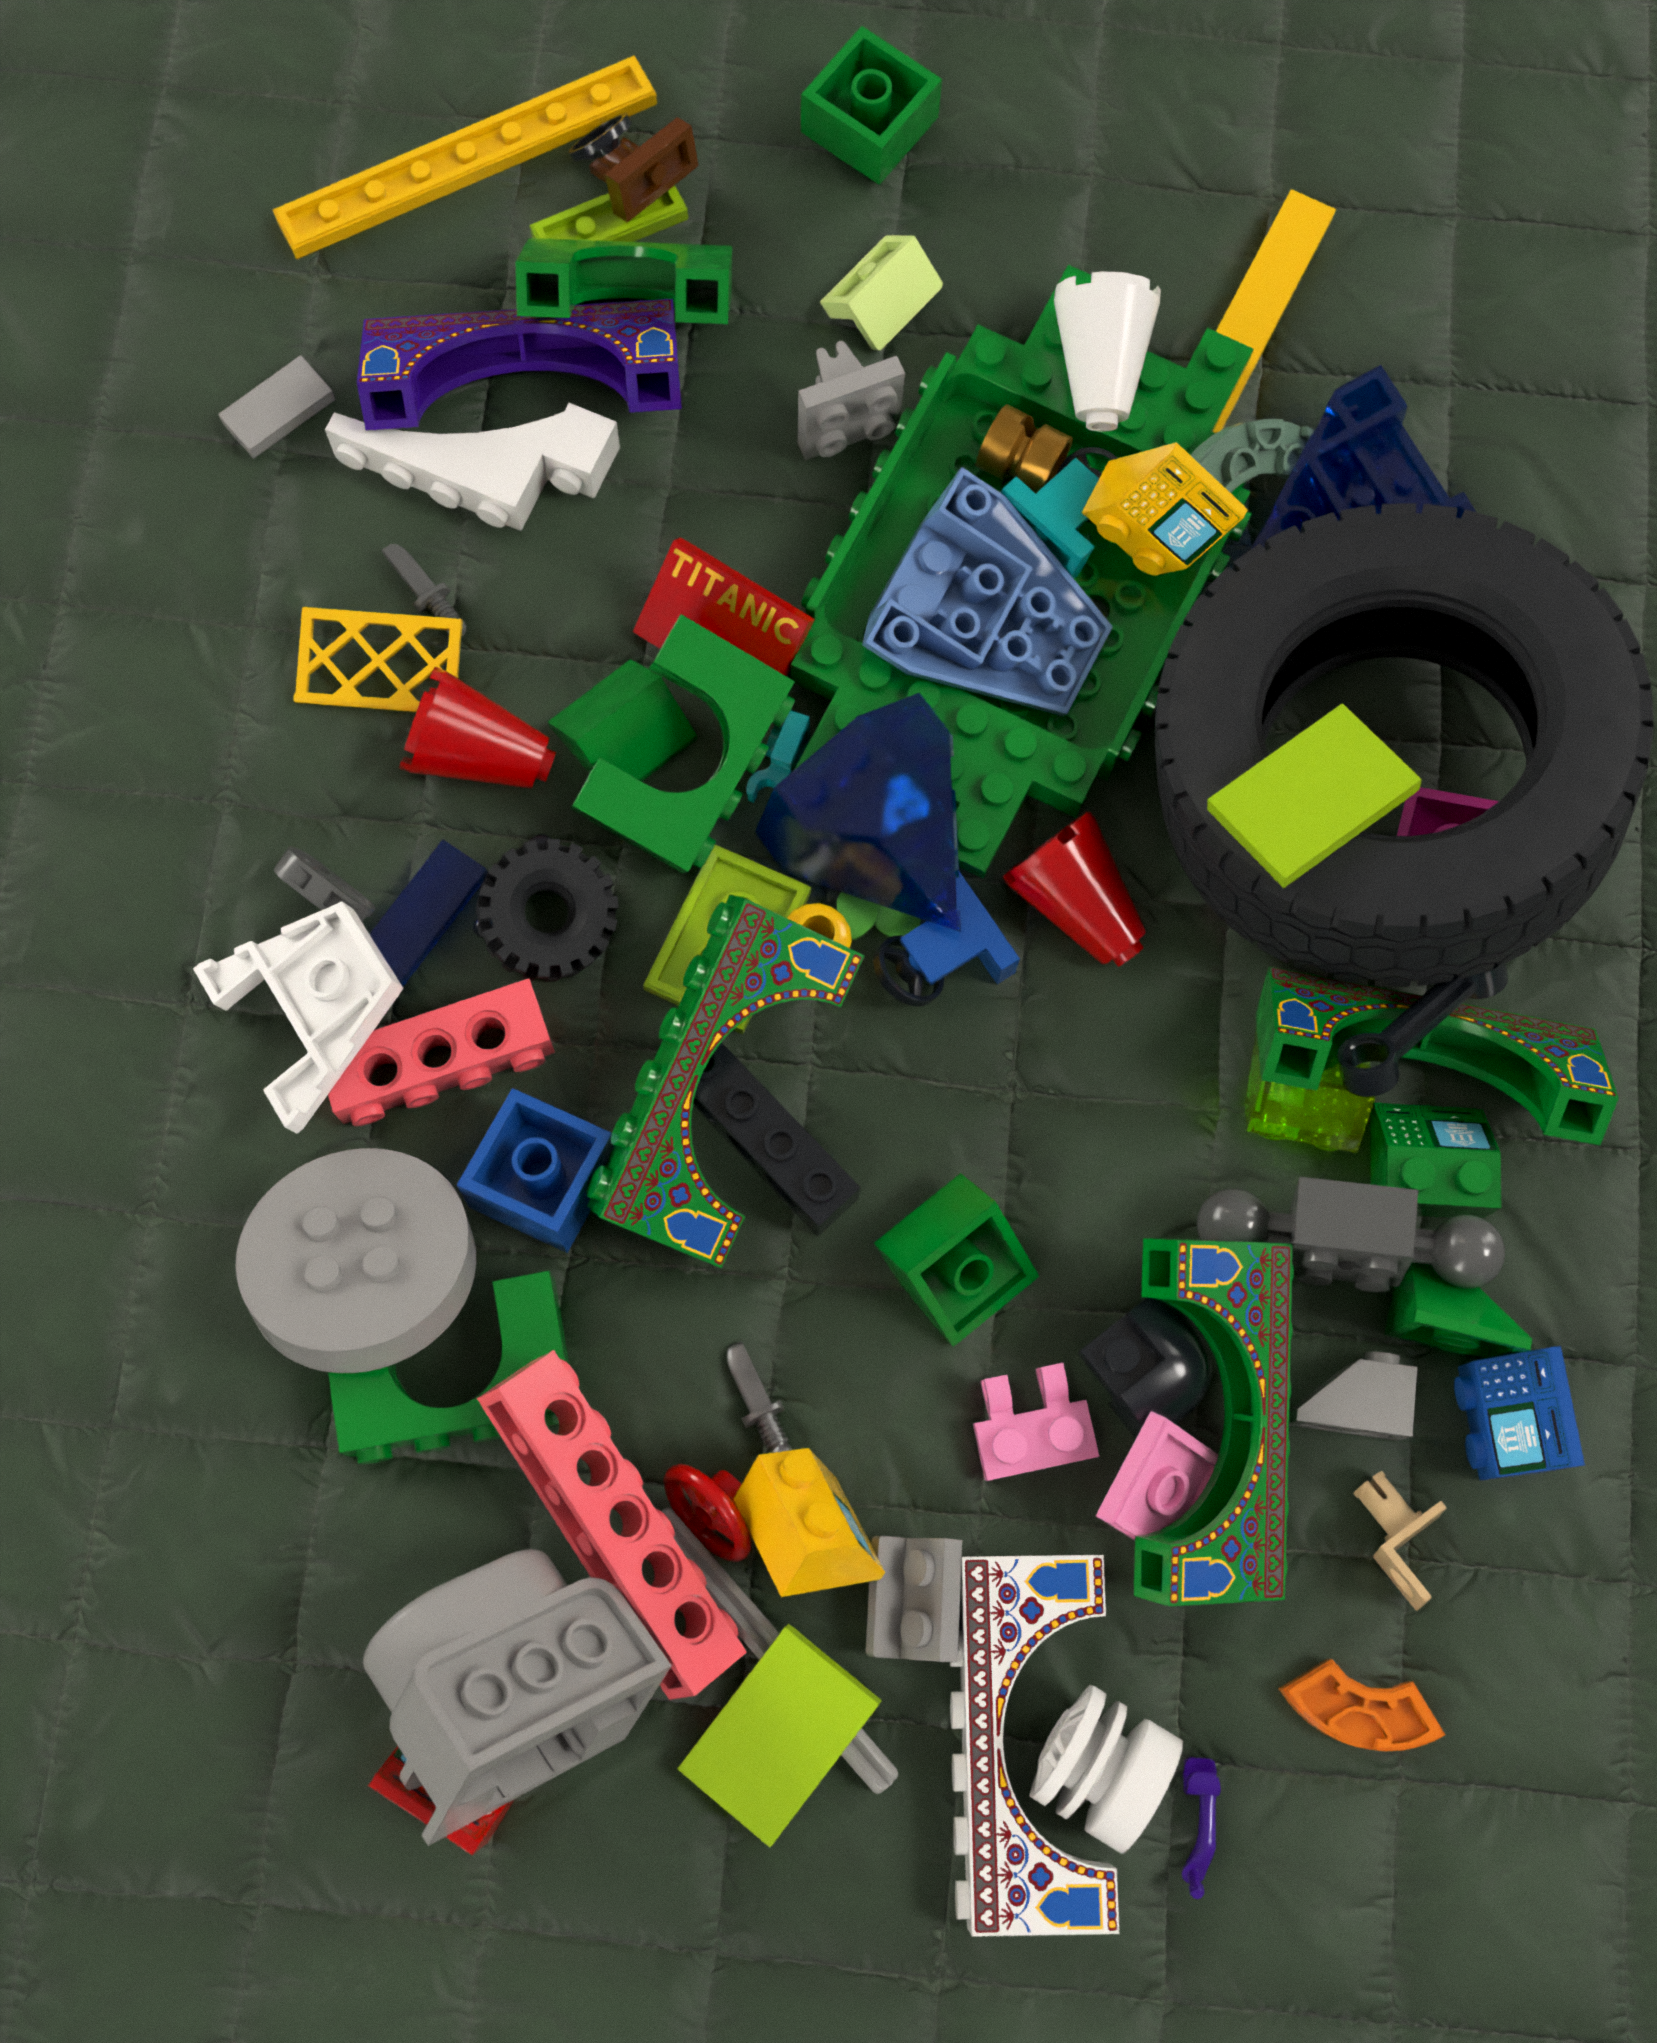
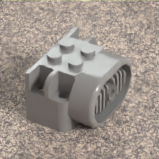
M525 1549L510 1553L422 1594L398 1611L378 1630L368 1644L363 1658V1665L367 1675L392 1713L390 1716V1731L407 1760L400 1772L399 1778L408 1790L423 1786L436 1806L433 1816L422 1833V1837L428 1846L624 1740L672 1666L624 1596L613 1584L600 1578L590 1577L568 1585L549 1556L536 1549Z

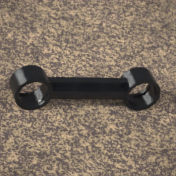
M1494 962L1495 965L1491 970L1463 979H1459L1457 974H1453L1452 981L1436 983L1379 1034L1362 1033L1344 1041L1337 1053L1344 1088L1350 1093L1362 1097L1378 1096L1390 1091L1399 1080L1398 1060L1468 998L1484 999L1500 993L1508 983L1507 964L1498 966ZM1369 1061L1382 1062L1370 1068L1355 1067Z

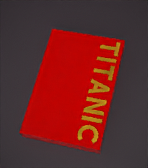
M680 537L673 540L633 632L660 649L674 623L682 614L787 676L791 669V663L804 643L815 619Z

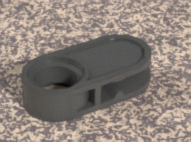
M289 846L273 868L278 877L320 910L344 902L354 909L362 923L365 918L372 916L376 910L373 903L320 861L299 848Z

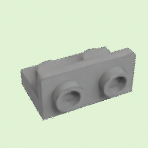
M874 1536L871 1540V1545L885 1570V1574L880 1580L869 1581L866 1655L875 1658L957 1662L962 1540Z

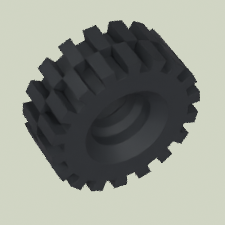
M548 838L546 843H537L536 839L524 842L522 847L516 850L512 848L504 853L502 858L497 863H494L488 871L481 886L476 905V914H478L477 928L480 937H483L487 944L486 950L492 958L496 956L503 963L501 967L510 973L515 971L522 974L523 979L529 978L531 981L545 979V982H553L567 976L570 978L579 974L587 966H590L610 943L609 939L615 932L618 921L615 919V912L619 908L618 897L613 896L611 890L614 883L609 873L607 875L602 873L599 868L602 863L594 855L588 858L581 853L582 847L574 843L570 847L560 845V839ZM539 891L557 893L567 905V920L563 927L555 932H539L531 927L526 920V902L533 894Z

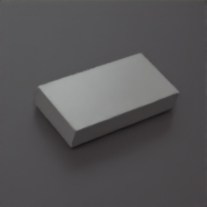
M300 355L218 415L223 425L254 459L333 402L335 397L330 387Z

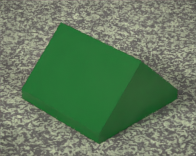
M631 659L548 721V726L589 774L597 760L602 758L640 781H644L697 740V734L662 677Z

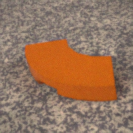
M1326 1659L1279 1688L1290 1706L1311 1726L1339 1742L1354 1747L1375 1751H1402L1426 1745L1445 1736V1733L1412 1681H1406L1387 1689L1367 1687L1349 1678L1332 1659Z

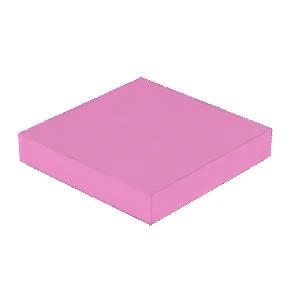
M1150 1411L1096 1517L1134 1541L1135 1536L1147 1535L1169 1526L1186 1513L1198 1499L1212 1475L1218 1454L1167 1418Z

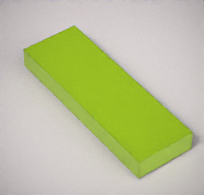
M674 185L627 223L613 214L610 196L607 193L530 224V231L533 238L634 242L688 220V209Z

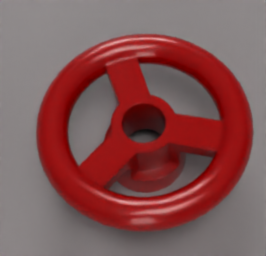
M675 1464L669 1467L665 1472L663 1484L666 1497L676 1515L703 1546L714 1555L731 1562L744 1560L751 1551L752 1541L748 1526L734 1501L742 1484L733 1475L724 1470L718 1471L710 1478L700 1470L686 1464ZM682 1487L684 1488L685 1492L687 1493L688 1497L690 1498V1500H691V1502H692V1507H691L690 1503L688 1502V1500H687V1498H686V1496H685V1494H684V1492H683ZM712 1530H718L724 1536L733 1541L734 1544L722 1539Z

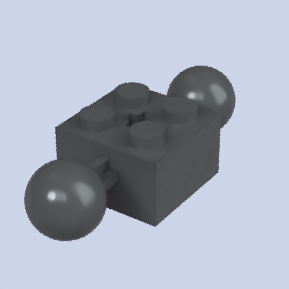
M1299 1177L1289 1214L1268 1212L1263 1202L1253 1193L1243 1189L1228 1188L1212 1194L1201 1206L1197 1217V1232L1200 1240L1293 1244L1292 1264L1294 1275H1297L1298 1281L1310 1285H1329L1332 1283V1279L1355 1282V1287L1363 1291L1386 1292L1390 1290V1286L1399 1287L1411 1263L1432 1265L1437 1275L1454 1287L1474 1289L1491 1282L1501 1271L1505 1260V1246L1500 1233L1490 1222L1473 1215H1458L1441 1223L1435 1231L1416 1229L1418 1190Z

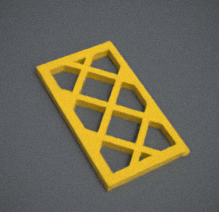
M302 607L294 702L417 712L420 701L411 692L431 675L434 667L442 669L441 666L447 662L446 671L458 678L463 621L455 618ZM314 620L340 622L347 630L324 650L313 639ZM371 624L396 626L402 635L378 655L360 632ZM424 629L449 630L448 648L435 659L415 638ZM354 638L370 656L372 661L348 680L330 658ZM410 643L428 665L404 685L385 662L406 644ZM312 651L317 655L313 660H311ZM323 664L342 684V687L333 694L309 692L310 675ZM380 668L398 689L389 698L363 697L356 690V687Z

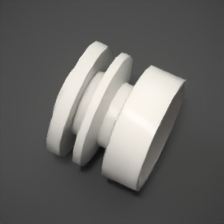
M1089 1685L1075 1704L1062 1714L1051 1731L1039 1756L1038 1770L1031 1785L1029 1796L1046 1806L1063 1786L1057 1801L1056 1813L1065 1819L1070 1817L1087 1799L1091 1804L1087 1813L1084 1830L1123 1854L1131 1848L1142 1834L1166 1793L1182 1753L1183 1740L1148 1719L1142 1720L1125 1738L1121 1735L1125 1724L1127 1706L1119 1701H1115L1099 1720L1105 1704L1106 1693L1093 1685Z

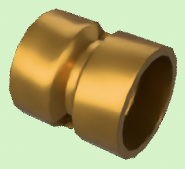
M1006 404L996 416L985 436L976 459V466L1001 480L1009 475L1014 478L1017 476L1036 494L1056 476L1060 465L1069 453L1073 438L1047 424L1039 429L1035 428L1032 416Z

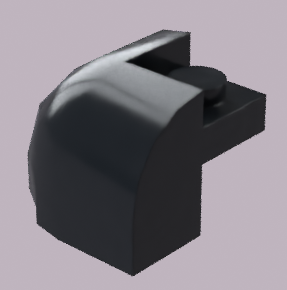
M1153 1298L1143 1300L1078 1352V1355L1113 1398L1107 1404L1135 1439L1150 1411L1167 1418L1175 1425L1193 1412L1207 1395L1213 1375L1211 1350L1202 1332L1192 1320L1176 1307Z

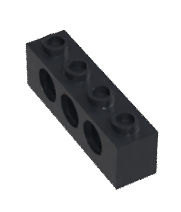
M721 1042L702 1073L693 1106L812 1232L819 1237L858 1200L861 1187Z

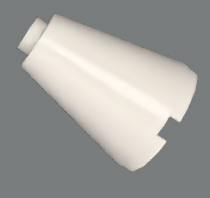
M1093 272L1091 283L1076 285V276L1066 278L1056 285L1054 305L1075 415L1078 420L1086 422V428L1089 430H1115L1118 428L1119 422L1129 418L1160 305V288L1157 286L1151 291L1150 280L1143 276L1125 272Z

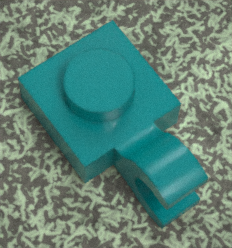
M790 710L783 726L773 727L767 741L769 748L765 755L770 757L771 764L768 768L757 771L749 778L746 787L748 801L754 803L760 789L772 787L777 791L773 800L774 810L781 811L786 806L790 776L811 738L809 716Z

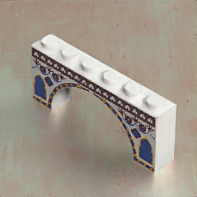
M1103 1555L962 1557L957 1662H950V1667H960L961 1692H951L950 1714L952 1729H962V1754H952V1784L954 1792L963 1791L964 1817H954L953 1835L955 1855H965L966 1880L955 1881V1908L957 1920L967 1919V1929L971 1936L1119 1934L1117 1869L1109 1862L1090 1861L1065 1853L1046 1841L1036 1831L1025 1816L1013 1793L1007 1775L1003 1750V1724L1009 1694L1017 1675L1031 1653L1050 1635L1069 1624L1091 1617L1106 1616Z

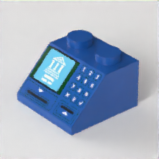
M1561 1346L1476 1360L1458 1366L1459 1376L1454 1381L1455 1397L1460 1410L1467 1413L1470 1434H1467L1465 1438L1466 1455L1470 1466L1473 1469H1477L1479 1481L1544 1473L1585 1465Z

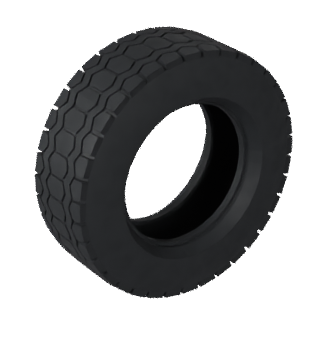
M1416 503L1382 504L1381 514H1376L1375 505L1341 510L1340 521H1337L1334 512L1302 522L1301 533L1294 525L1266 539L1265 547L1259 543L1233 562L1232 569L1227 567L1206 588L1205 595H1200L1184 618L1183 625H1180L1165 660L1156 700L1155 750L1163 819L1177 858L1196 891L1199 890L1203 900L1221 919L1225 918L1229 927L1251 944L1257 940L1258 948L1285 963H1288L1290 959H1294V967L1323 977H1327L1328 972H1334L1333 980L1367 985L1368 979H1375V986L1410 987L1411 980H1416L1417 986L1450 982L1454 977L1453 974H1457L1459 979H1463L1491 970L1495 965L1494 962L1501 966L1529 952L1532 946L1537 947L1561 929L1565 922L1567 923L1590 899L1613 865L1620 851L1647 775L1653 740L1652 690L1643 653L1640 654V645L1628 620H1623V612L1605 588L1599 590V582L1576 560L1569 565V555L1543 538L1534 546V533L1507 521H1504L1498 530L1496 529L1498 518L1465 509L1460 519L1456 518V507L1423 504L1421 514L1416 513ZM1404 657L1425 660L1446 666L1469 677L1485 688L1502 705L1512 719L1521 738L1526 758V769L1516 785L1498 803L1483 814L1459 826L1437 833L1417 836H1384L1361 832L1285 888L1207 810L1208 798L1269 756L1265 741L1273 722L1284 706L1306 685L1338 667L1375 658Z

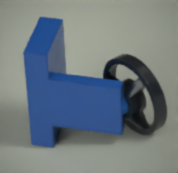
M959 870L940 881L937 898L945 908L944 911L904 936L897 935L887 938L875 951L873 964L878 980L890 995L902 1003L916 1007L930 1004L942 992L944 977L977 956L997 985L1016 972L1020 958ZM890 946H901L904 947L906 950L892 948ZM884 957L895 964L899 977L908 983L909 992L899 987L890 977L885 967ZM924 979L927 980L930 986L934 984L931 995L921 996Z

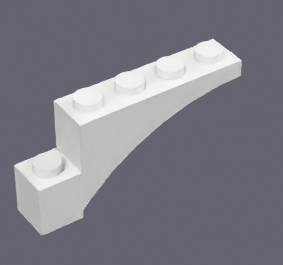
M571 403L568 404L564 412L516 427L478 433L436 434L397 429L366 431L364 422L335 412L325 428L334 455L346 466L356 470H362L363 467L382 474L388 482L399 488L409 489L412 486L429 493L432 499L445 507L456 508L461 506L475 512L480 519L492 526L502 528L504 525H507L519 531H522L547 480H550L556 488L567 494L576 495L579 492L595 498L620 449L616 421Z

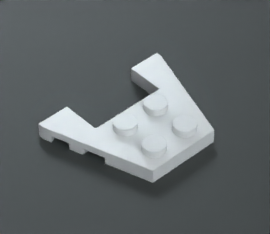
M344 902L337 903L282 927L281 935L258 945L253 941L247 942L234 948L235 954L218 962L208 959L193 968L213 1004L225 1011L264 979L266 980L308 1051L304 1057L263 1089L284 1127L295 1133H299L304 1129L404 989L354 909Z

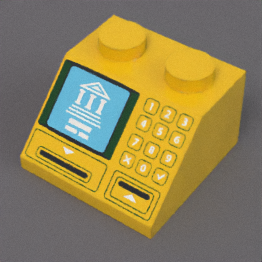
M1176 442L1108 461L1082 513L1097 526V531L1102 537L1116 543L1129 554L1138 569L1155 576L1187 569L1244 518L1248 509Z
M809 1448L757 1456L734 1501L748 1526L754 1543L781 1597L882 1579L885 1570L837 1478Z

